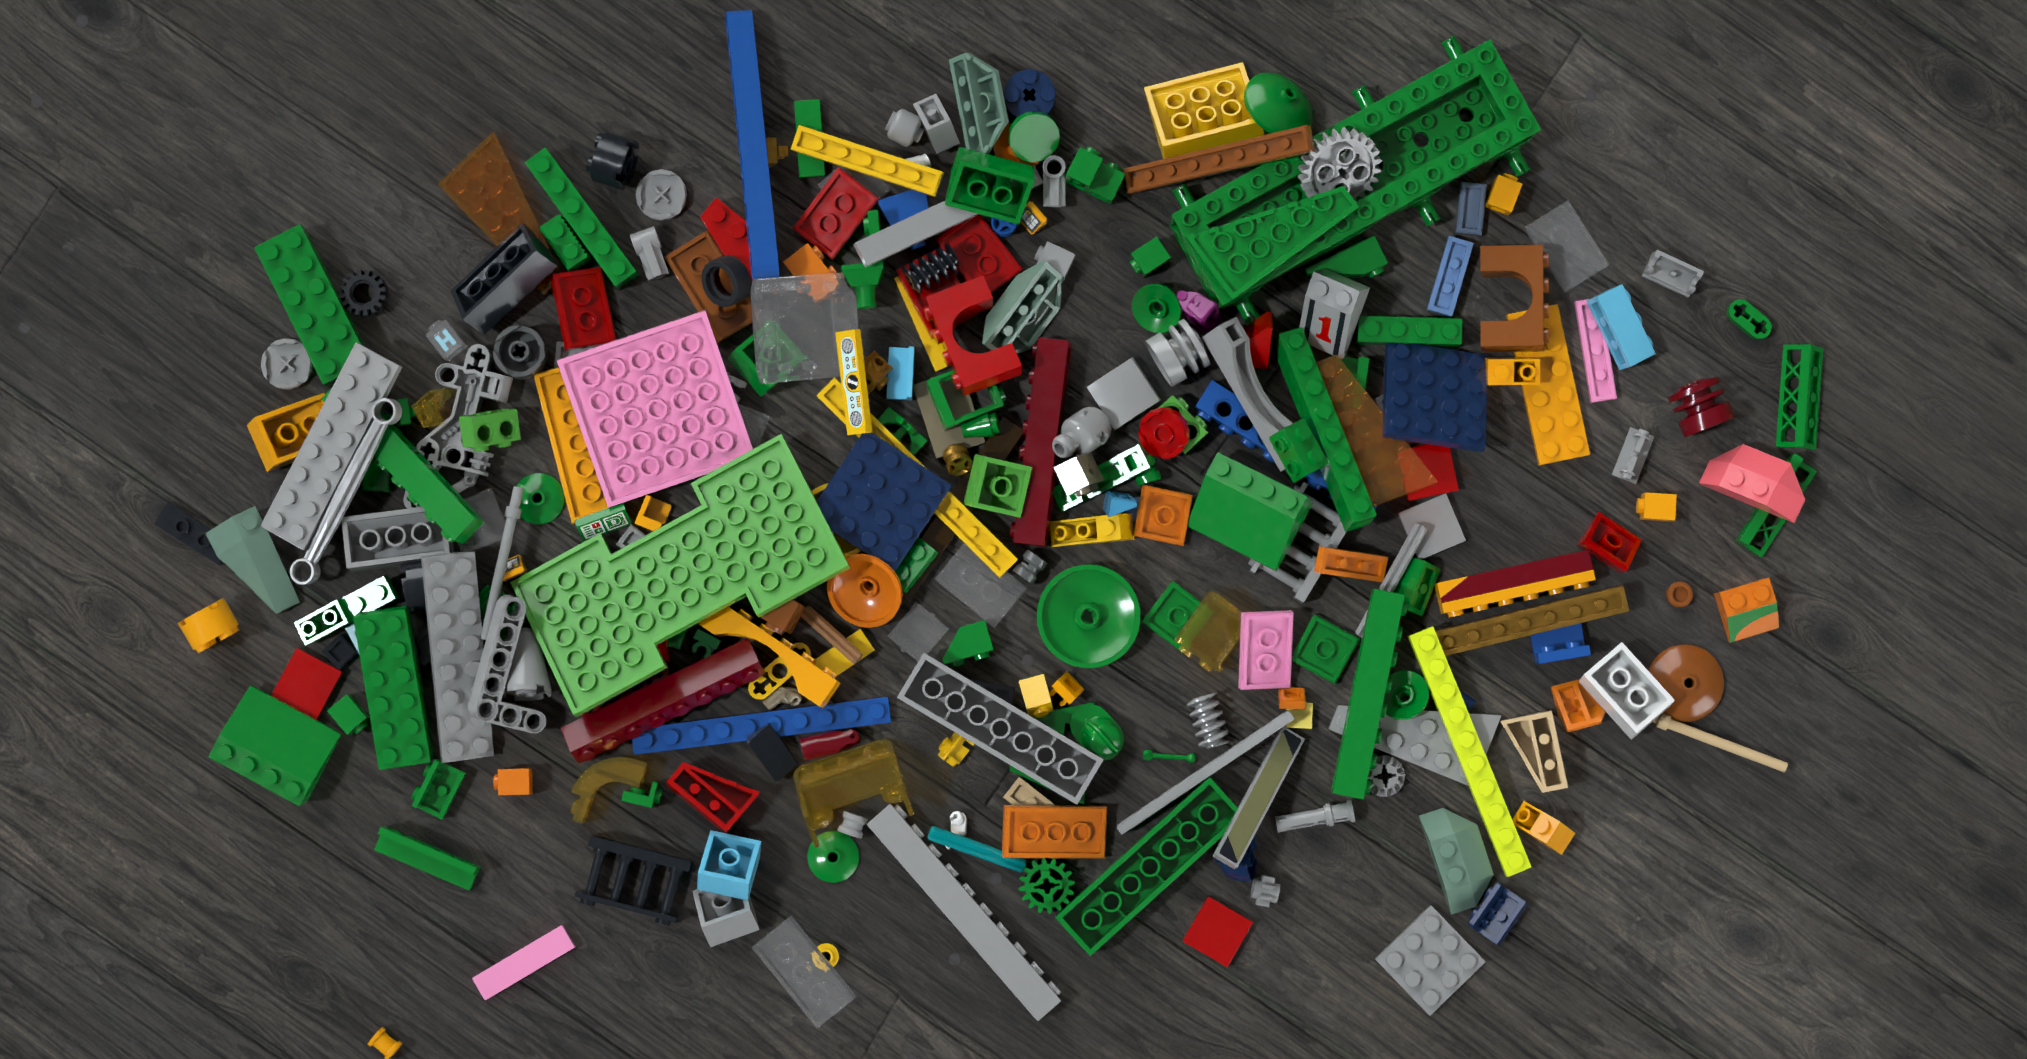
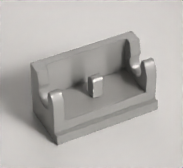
M1656 250L1652 253L1642 277L1689 298L1695 291L1696 283L1701 279L1704 271Z

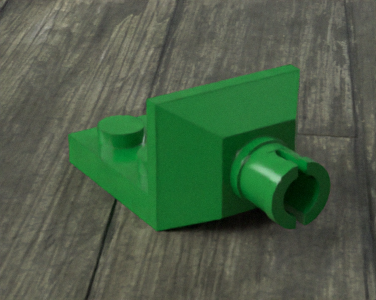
M878 210L867 211L868 218H863L866 237L881 231ZM884 259L866 268L863 263L841 265L844 278L852 290L856 292L857 309L876 308L875 288L879 287L885 274Z

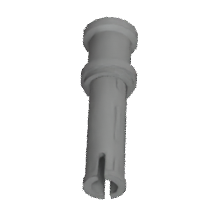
M1348 799L1346 803L1336 805L1327 803L1323 805V808L1275 816L1278 833L1322 824L1331 827L1334 826V823L1349 820L1351 823L1355 822L1351 799Z

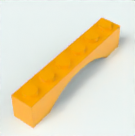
M728 606L698 623L717 637H746L770 647L788 666L795 679L798 692L823 709L841 684L835 679L837 677L836 673L826 666L823 670L816 667L814 664L817 660L805 652L801 656L794 652L795 645L785 638L778 641L772 637L773 630L767 628L763 623L759 627L751 622L753 617L742 609L737 613Z

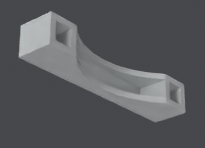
M1235 317L1219 325L1202 338L1281 472L1285 470V467L1274 450L1269 437L1293 423L1279 412L1265 394L1253 367L1250 339L1238 318Z

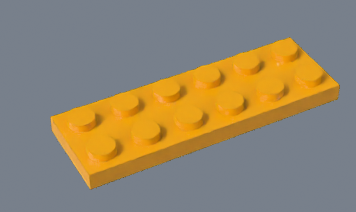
M1558 304L1550 305L1549 318H1544V328H1549V343H1544V351L1514 352L1515 357L1540 359V385H1521L1538 466L1590 455ZM1526 311L1507 314V321L1521 317Z

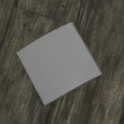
M1133 357L1087 387L1102 412L1109 419L1114 430H1117L1161 401Z

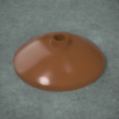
M1687 644L1672 646L1659 653L1649 666L1648 671L1675 700L1663 712L1671 716V719L1680 722L1696 721L1710 714L1719 704L1724 691V677L1717 660L1706 650ZM1687 678H1690L1693 682L1690 688L1684 685V681Z

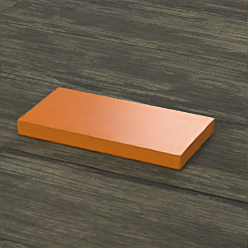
M1004 805L1002 857L1105 858L1107 806Z

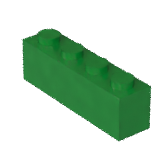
M1360 316L1355 331V345L1385 346L1387 343L1458 348L1462 345V319Z

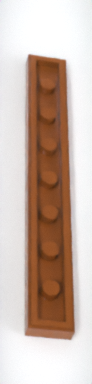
M1304 125L1124 168L1127 193L1135 194L1315 152L1311 126Z

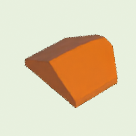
M1580 679L1551 686L1558 718L1567 732L1601 724L1606 712L1580 684Z

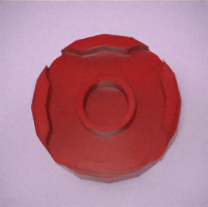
M1159 407L1151 410L1140 422L1139 440L1142 447L1150 455L1162 457L1161 459H1170L1176 457L1186 448L1190 439L1189 427L1179 412L1171 408Z

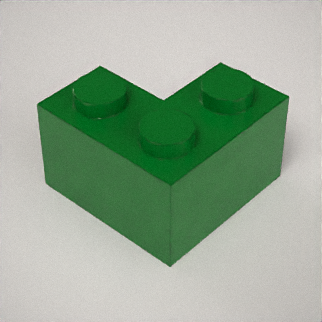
M1080 147L1066 174V183L1111 205L1125 178V173L1122 172L1123 169L1111 162L1108 165L1102 163L1103 158L1099 157L1100 153L1090 147L1083 149Z

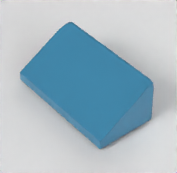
M1107 490L1105 493L1103 510L1108 517L1137 506L1136 500L1130 493Z

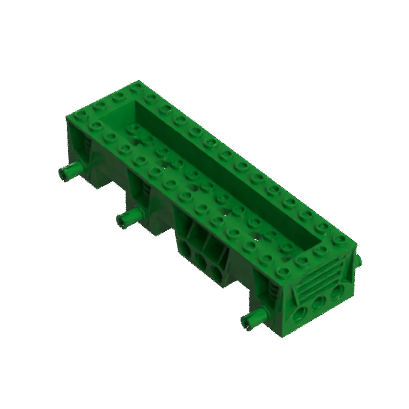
M1455 35L1450 37L1449 40L1446 39L1441 45L1451 59L1450 62L1377 102L1373 100L1366 85L1352 92L1361 110L1313 136V139L1321 142L1323 140L1322 133L1325 132L1330 137L1334 128L1339 134L1343 127L1349 133L1353 128L1359 134L1363 132L1374 142V146L1380 152L1378 156L1382 160L1383 168L1380 173L1374 174L1379 181L1370 183L1373 191L1365 190L1364 194L1366 197H1356V203L1359 206L1357 210L1233 301L1185 237L1308 198L1300 187L1302 182L1299 180L1298 175L1302 174L1298 166L1305 164L1301 156H1308L1310 153L1264 163L1197 201L1193 198L1186 183L1181 185L1180 189L1179 187L1175 188L1172 193L1182 209L1172 214L1169 227L1209 299L1218 304L1219 311L1229 306H1237L1246 325L1250 324L1253 320L1260 317L1250 300L1251 295L1260 290L1264 284L1293 268L1300 269L1360 236L1375 223L1393 213L1398 214L1413 206L1418 209L1426 227L1432 225V223L1439 221L1441 218L1430 201L1431 195L1441 190L1447 183L1484 163L1487 165L1498 158H1506L1516 177L1531 170L1519 150L1541 128L1491 39L1464 53ZM1460 110H1470L1473 119L1470 122L1461 121L1459 118ZM1416 134H1424L1428 139L1427 145L1424 147L1416 146L1414 136Z

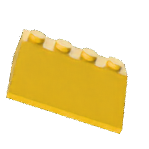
M1243 62L1144 87L1163 159L1264 135V130L1253 120L1245 105L1244 90L1249 79Z

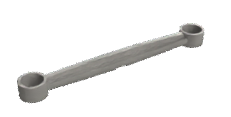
M381 398L373 404L371 410L374 419L340 481L304 558L295 560L290 567V576L295 583L313 584L319 579L320 566L318 562L356 494L388 425L397 423L402 416L401 405L396 400ZM386 402L390 403L393 407V415L387 421L382 419L380 414L381 407ZM304 562H307L311 567V576L307 581L303 580L299 575V568Z

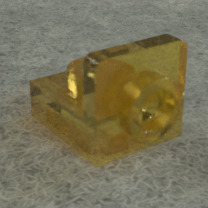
M448 387L430 390L412 405L418 420L424 428L443 423L439 410L445 406L444 402L452 396Z

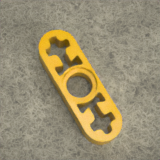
M793 644L799 650L804 648L806 650L805 653L811 656V650L806 644ZM780 656L764 669L765 673L768 672L771 680L777 684L772 687L771 683L765 686L766 693L764 695L760 692L755 694L753 691L756 688L754 683L756 681L763 683L767 679L763 675L748 685V691L753 698L758 700L767 698L792 676L788 666ZM778 663L784 664L787 667V675L782 679L776 678L772 673L773 667Z

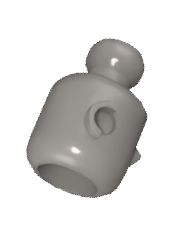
M1086 407L1079 410L1063 422L1061 434L1056 436L1052 442L1053 451L1060 458L1071 457L1073 453L1084 455L1093 452L1109 439L1111 435L1110 421L1096 407Z

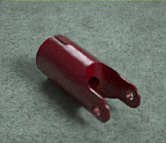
M855 730L845 732L829 731L800 738L805 761L839 753L847 747L857 745L860 741L859 734Z

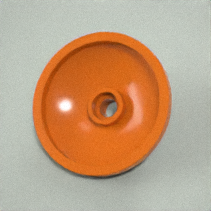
M868 554L847 556L846 559L851 568L827 581V593L832 607L844 620L853 625L865 628L884 625L896 615L902 603V586L897 574L886 562ZM867 581L871 582L874 587L869 586Z

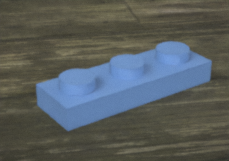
M1448 236L1426 309L1427 311L1452 317L1474 244L1473 242Z

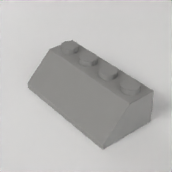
M422 507L343 517L341 520L346 568L351 572L397 567L404 563L419 561L421 556L454 553L453 542L451 543L441 534L443 529L438 524L431 523L425 517L424 513L426 511Z

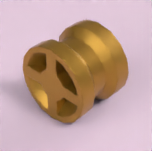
M956 443L944 450L943 458L951 475L962 476L971 470L972 460L965 445Z

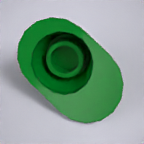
M1088 704L1079 707L1073 713L1070 721L1071 733L1083 748L1104 759L1103 761L1110 760L1118 755L1123 747L1124 735L1120 726L1104 709L1097 705Z

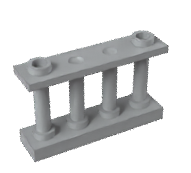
M1305 482L1300 487L1295 485L1293 490L1307 496L1312 501L1313 505L1310 509L1332 521V525L1335 526L1331 536L1327 533L1326 535L1320 533L1304 522L1299 532L1319 543V546L1337 548L1346 533L1338 513L1304 493L1308 486ZM1292 545L1286 554L1306 566L1305 569L1309 572L1304 580L1302 578L1297 579L1280 568L1276 572L1252 559L1249 560L1248 564L1252 566L1249 570L1250 573L1254 574L1259 567L1293 588L1292 591L1296 593L1293 599L1301 604L1304 603L1321 573L1314 572L1317 557L1314 555L1310 557Z

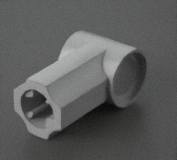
M1056 155L1049 156L1043 162V207H1066V166L1064 160ZM1056 161L1061 164L1062 169L1060 173L1053 175L1047 171V166L1050 162Z
M652 226L630 234L637 256H640L648 281L657 280L668 275L669 271L660 249L662 245L655 227Z

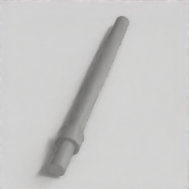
M514 486L510 505L506 506L504 516L507 518L480 639L486 640L495 605L500 598L516 521L521 516L522 509L519 508L524 488Z

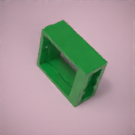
M951 370L931 378L925 383L945 431L987 412L991 413L1001 409L1004 406L1003 401L1006 400L1001 386L996 387L995 384L987 387L993 404L954 419L940 384L952 380L951 375L954 374V371Z

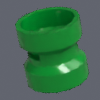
M1146 456L1151 468L1136 475L1137 487L1162 479L1160 472L1154 467L1156 462L1154 456Z

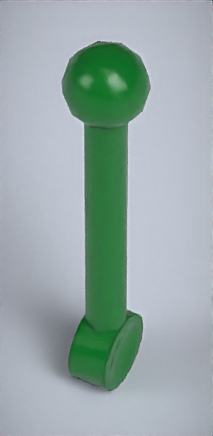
M1151 750L1143 752V759L1147 761L1157 758L1185 760L1189 763H1194L1197 760L1196 755L1193 753L1174 755L1153 753Z

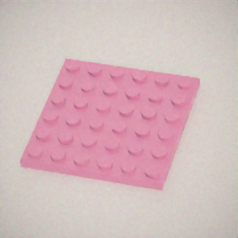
M705 310L557 360L608 508L709 474L753 449Z

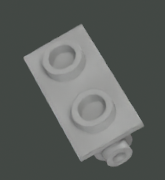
M1630 427L1612 475L1636 484L1654 436L1650 435L1646 430H1637Z

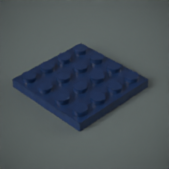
M1385 344L1382 437L1483 452L1486 448L1487 380L1485 357L1487 355L1419 344Z
M863 433L817 502L833 532L866 554L883 560L896 571L952 485L874 433Z

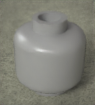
M900 109L898 112L893 111L885 127V130L888 131V138L904 147H909L913 141L918 143L925 129L920 127L922 124L920 117L905 109Z

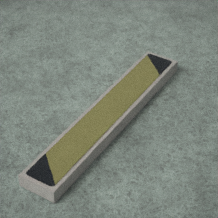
M1285 726L1280 728L1213 857L1234 870L1238 868L1305 740L1303 737Z

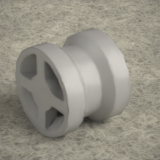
M844 811L842 815L844 818L843 823L838 826L837 831L862 839V828L867 824L868 819Z

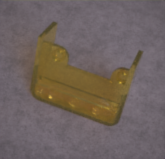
M877 740L802 765L793 774L803 818L815 847L820 846L816 829L824 828L832 822L834 818L832 810L881 794L883 800L887 803H899L904 800L909 816L914 815L907 787L893 745L889 740Z

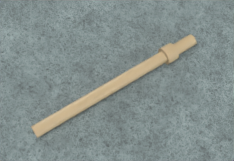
M1662 713L1651 722L1656 724L1657 728L1665 731L1667 729L1673 730L1781 772H1785L1787 769V762L1675 721L1667 714Z

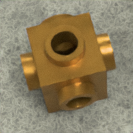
M875 350L867 357L863 355L868 394L875 388L881 390L890 380L887 375L893 369Z

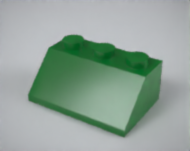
M959 147L951 169L945 205L1019 224L1035 181L1033 166Z

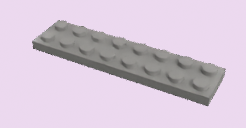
M355 343L260 525L262 528L304 551L308 550L340 481L374 421L371 413L373 404L378 399L387 398L402 366L360 343Z
M475 551L421 556L441 762L447 763L494 756L491 723L483 722L471 716L468 711L469 699L484 649L483 639H480L482 623ZM486 702L482 703L479 707L480 715L484 714L487 710Z

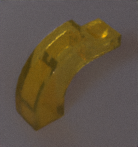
M615 757L597 762L585 770L577 779L571 793L580 795V799H575L570 813L574 814L572 821L581 824L586 822L595 794L607 783L622 782L641 788L649 763L631 757Z

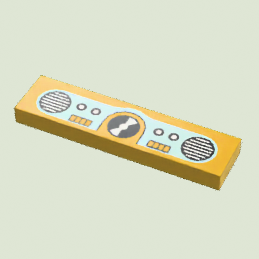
M860 329L835 332L847 435L871 433L872 425Z

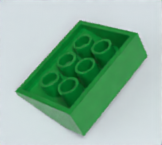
M1217 452L1204 477L1187 527L1277 572L1313 503L1307 496Z
M250 685L218 736L208 757L286 800L301 806L309 800L342 733L259 688Z

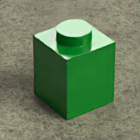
M1155 237L1131 253L1130 257L1132 260L1129 264L1137 275L1141 273L1145 278L1168 263L1171 257L1159 239Z
M346 694L327 710L347 735H352L353 733L358 735L368 727L366 722L370 719V716L352 694Z

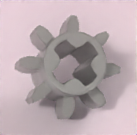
M1261 875L1260 880H1253L1250 898L1256 899V905L1269 908L1270 902L1277 903L1280 884L1274 883V877Z

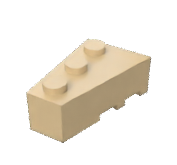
M1552 710L1501 720L1500 722L1524 760L1541 792L1568 788Z

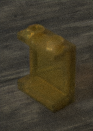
M1210 590L1174 639L1175 642L1181 645L1178 650L1189 658L1193 655L1200 659L1198 665L1209 673L1212 670L1221 673L1223 668L1220 665L1240 639L1242 611L1219 594Z

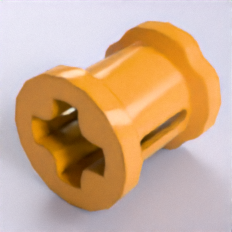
M381 1027L367 1045L369 1047L374 1046L385 1056L384 1059H390L403 1043L395 1041L385 1032L386 1029Z

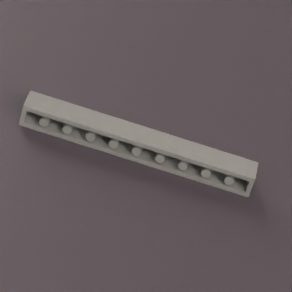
M890 803L868 822L867 826L1032 1016L1039 1021L1061 1002V998L1058 995L1062 992L1052 981L1047 983L1041 975L1044 974V971L1035 961L1031 964L1024 957L1027 952L1018 942L1013 944L1007 936L1010 932L1001 922L997 925L990 918L993 913L986 904L982 902L979 905L975 901L973 896L976 893L967 883L962 885L956 879L959 874L950 863L946 866L939 859L942 855L932 843L928 846L922 840V837L925 836L916 824L909 825L905 820L908 816L898 804L894 807Z

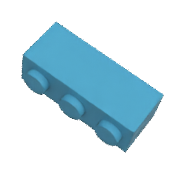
M1623 284L1610 288L1586 301L1619 370L1631 367L1656 354L1653 349V342L1646 334L1642 326V319L1635 312L1631 303V296L1624 289Z

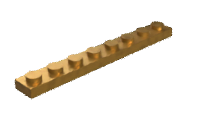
M1619 585L1435 630L1445 656L1628 612L1629 607L1624 586Z

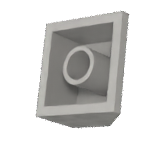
M697 889L692 891L700 925L710 947L759 930L750 896L747 901Z

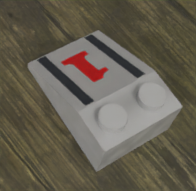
M1325 268L1314 271L1305 294L1300 327L1303 328L1309 345L1340 359H1345L1370 287Z

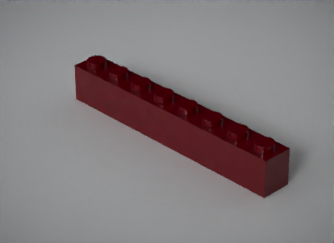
M1038 337L1037 344H1033L1032 359H1035V367L1029 373V384L1032 385L1031 395L1028 394L1026 398V410H1029L1028 420H1024L1023 435L1026 436L1025 446L1020 448L1019 455L1023 465L1032 467L1021 518L1016 517V522H1012L1010 528V537L1014 538L1013 542L1016 544L1039 547L1048 546L1056 481L1054 467L1058 464V456L1053 451L1052 442L1056 436L1061 434L1072 349V343L1068 340Z
M746 638L563 726L561 730L570 753L579 764L593 759L596 755L606 750H612L629 739L637 738L654 727H660L677 716L685 715L689 710L708 704L712 699L730 693L743 684L753 682L766 673L749 638Z

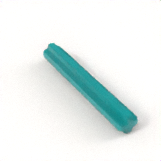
M932 826L929 830L928 839L930 841L1017 872H1023L1026 866L1024 858H1003L1002 850L936 826Z

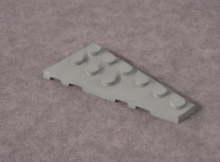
M1337 705L1328 730L1342 735L1348 706ZM1422 711L1416 717L1408 720H1396L1386 714L1385 718H1380L1378 728L1382 729L1380 743H1375L1374 745L1375 749L1469 786L1438 711ZM1469 713L1484 752L1487 754L1502 715Z

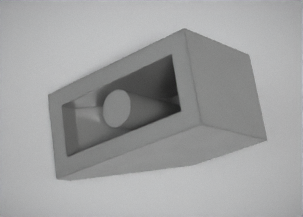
M937 94L913 104L936 154L949 150L960 143L952 122Z

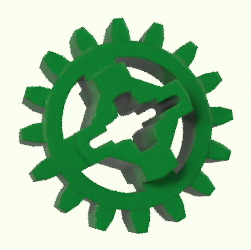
M1042 858V864L1039 865L1033 860L1032 869L1024 868L1027 876H1020L1019 878L1025 882V885L1019 887L1020 891L1026 892L1022 900L1029 899L1031 901L1028 906L1030 909L1037 905L1038 913H1041L1043 908H1047L1049 914L1052 913V907H1056L1059 911L1062 910L1061 902L1070 903L1066 898L1067 894L1074 895V891L1069 889V886L1075 884V881L1068 880L1067 878L1072 874L1071 870L1064 872L1065 864L1055 865V858L1050 863H1047L1046 859ZM1049 868L1059 872L1063 879H1055L1051 876ZM1040 870L1041 876L1038 880L1029 883L1032 875ZM1048 878L1050 883H1059V885L1051 887L1048 893H1045L1044 888L1034 887L1043 884V879ZM1064 888L1062 895L1053 902V895L1057 889ZM1031 892L1041 894L1044 897V903L1036 900Z

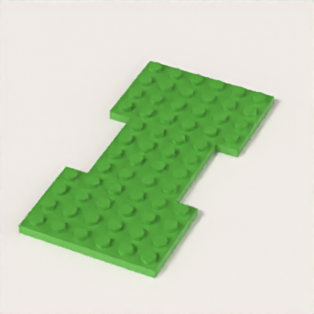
M782 434L692 482L691 485L701 506L612 554L604 536L599 533L510 582L517 598L525 603V615L575 717L584 714L668 668L657 647L658 644L744 597H748L756 615L761 617L851 568Z

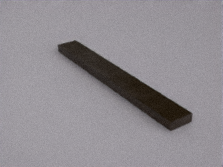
M1003 417L999 422L1000 433L995 434V437H989L978 455L1005 461L1023 435V429ZM971 470L962 477L952 492L963 505ZM964 505L970 512L974 508L971 506ZM938 516L935 517L921 538L936 550L938 554L907 593L902 590V597L909 602L955 536V533Z

